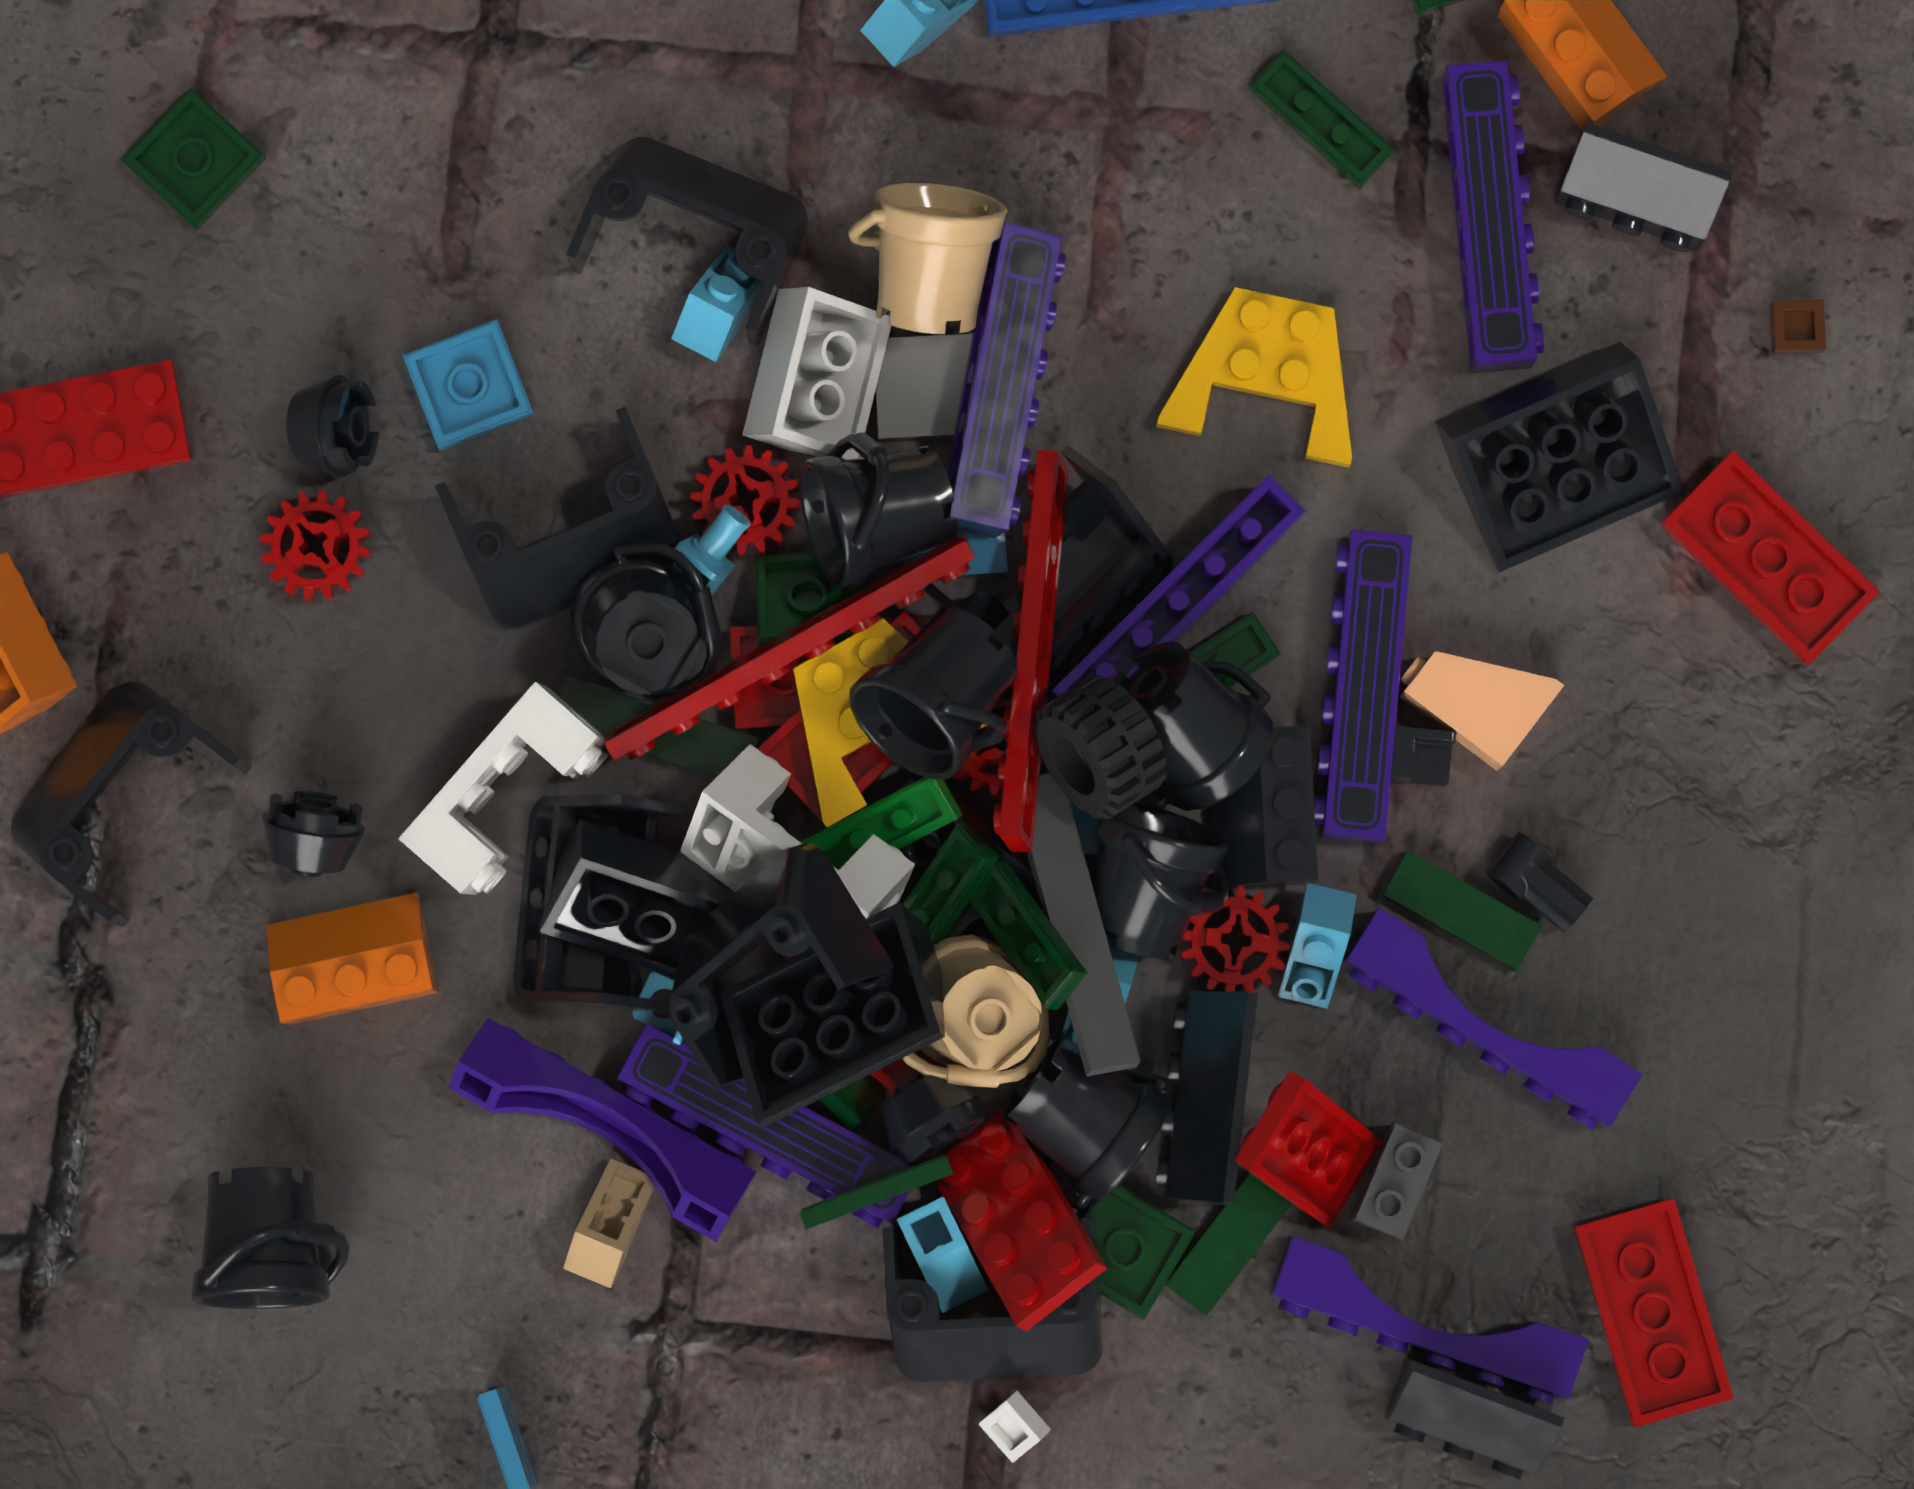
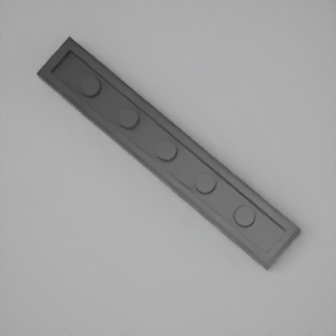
M1050 773L1039 775L1032 852L1026 853L1042 911L1088 972L1066 999L1086 1076L1135 1068L1140 1063V1058L1069 798L1059 788Z

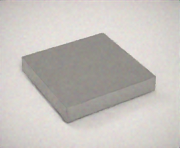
M973 333L888 338L876 386L879 442L953 438Z

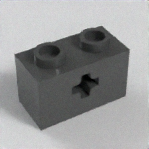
M1390 1124L1350 1220L1396 1240H1403L1443 1143L1399 1124Z

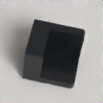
M1396 726L1391 782L1445 787L1449 783L1452 745L1456 743L1457 732Z

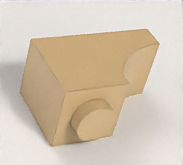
M610 1158L575 1230L563 1269L608 1288L612 1287L655 1188V1185L645 1172Z

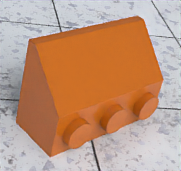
M1504 0L1497 14V17L1581 131L1586 123L1599 127L1668 77L1612 0Z
M8 552L0 554V734L53 707L77 687L68 664L61 656L48 631L44 618L37 610L24 585V580L17 571Z
M418 892L267 925L269 970L279 1020L282 1024L293 1025L439 993Z

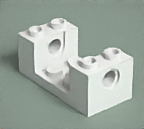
M534 682L398 839L460 894L476 895L481 891L487 894L506 874L507 870L501 865L509 856L469 822L464 815L469 811L476 814L486 805L495 792L490 788V785L503 772L508 776L512 774L527 757L528 752L523 749L526 744L532 747L562 775L567 777L569 775L573 779H577L583 774L590 777L607 758L608 754L603 750L605 747V736L549 687Z
M749 744L702 791L680 852L736 892L784 850L802 844L788 834L781 825L773 822L774 815L771 814L774 802L784 792L791 773L782 768L776 760L764 755ZM873 834L840 870L835 867L834 869L865 919L899 902L915 864L907 859L897 848L888 845Z

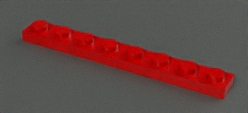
M1037 450L1036 469L1029 470L1027 480L1028 494L1032 500L1031 516H1025L1023 521V540L1025 546H1028L1026 563H1021L1018 569V586L1023 594L1022 608L1015 611L1013 618L1014 637L1018 641L1017 658H1015L1018 671L1017 678L1010 685L1011 689H1013L1012 706H1006L1003 719L1007 725V733L1005 735L1008 737L1007 754L1000 756L998 766L999 781L1004 786L1002 803L995 805L993 816L995 833L1002 838L1011 852H1032L1041 764V753L1036 742L1037 736L1034 731V722L1036 721L1035 715L1037 711L1047 702L1064 529L1063 508L1067 499L1069 470L1057 450Z
M964 533L955 536L607 732L604 745L614 761L624 755H627L629 760L644 755L656 746L653 739L671 730L674 735H678L690 729L701 720L698 714L716 704L719 710L731 706L745 696L743 688L761 679L763 685L779 679L790 671L788 663L806 654L809 660L820 656L835 645L832 638L848 629H851L853 634L868 629L880 620L877 613L893 604H896L897 608L901 609L916 602L925 595L922 588L940 578L943 584L962 576L970 569L968 562L975 559L970 543Z

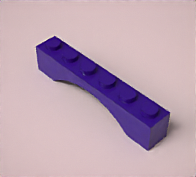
M1378 908L1373 913L1343 961V964L1352 969L1348 977L1371 992H1374L1379 986L1395 996L1391 1004L1416 1020H1418L1421 1014L1429 1017L1439 1024L1435 1030L1437 1034L1458 1047H1462L1464 1042L1467 1041L1483 1052L1479 1060L1503 1075L1509 1069L1513 1070L1527 1079L1523 1088L1545 1102L1549 1103L1554 1096L1570 1106L1567 1115L1590 1130H1593L1597 1124L1603 1128L1611 1127L1643 1075L1599 1046L1578 1049L1543 1047L1515 1039L1489 1026L1468 1010L1448 988L1431 959L1424 936L1381 908Z
M489 1018L486 1019L459 1059L448 1086L449 1089L491 1113L521 1112L547 1115L575 1123L602 1136L624 1151L648 1175L662 1195L673 1218L715 1242L718 1241L756 1174V1171L745 1166L737 1157L724 1154L700 1140L692 1131L677 1127L655 1114L648 1106L630 1100L611 1089L603 1080L590 1077L566 1063L558 1054L543 1050L522 1038L514 1029L508 1026H501Z
M1289 1236L1270 1292L1271 1296L1281 1299L1278 1309L1306 1319L1310 1309L1330 1316L1327 1326L1355 1336L1359 1326L1379 1333L1376 1343L1403 1353L1406 1352L1408 1344L1428 1350L1425 1358L1426 1361L1455 1370L1457 1361L1477 1367L1474 1375L1477 1379L1500 1387H1504L1506 1378L1526 1385L1523 1395L1552 1405L1556 1395L1567 1399L1570 1398L1589 1339L1534 1321L1510 1330L1481 1335L1453 1334L1428 1328L1400 1315L1378 1299L1356 1276L1343 1253L1294 1236Z

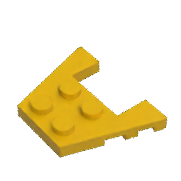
M1235 287L1158 416L1156 427L1201 437L1212 386L1314 407L1315 410L1304 459L1349 468L1352 461V451L1334 308Z
M884 619L833 646L820 656L810 659L793 669L822 822L826 829L867 807L842 758L871 743L858 726L849 706L850 687L873 665L885 664L909 642Z

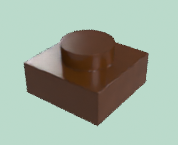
M1824 299L1771 302L1772 354L1823 353L1826 350Z

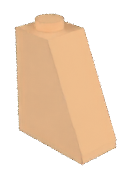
M1435 651L1427 662L1418 656L1402 676L1400 681L1407 685V688L1400 698L1442 730L1457 732L1456 741L1494 770L1498 771L1564 685L1554 678Z

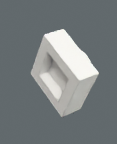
M1018 1391L1008 1397L979 1423L980 1427L1012 1463L1051 1431L1050 1427Z

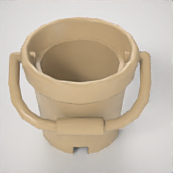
M900 183L887 185L876 190L874 209L856 221L848 230L852 243L874 247L879 251V291L876 316L881 319L890 311V325L914 332L945 334L947 321L960 320L959 333L969 332L976 327L978 305L992 242L1000 238L1007 213L1005 205L994 197L978 191L941 184ZM875 224L880 228L874 234L863 233Z
M973 934L946 938L935 944V952L941 967L945 1037L920 1050L936 1063L944 1064L946 1067L931 1065L915 1053L903 1057L906 1064L924 1076L932 1075L947 1080V1083L971 1087L997 1088L1001 1083L1017 1082L1035 1072L1047 1055L1050 1036L1048 1009L1038 999L1031 984L1023 978L1000 944L995 940ZM1035 1046V1050L1025 1063L1021 1064L1015 1069L1004 1070L1025 1059L1028 1053Z

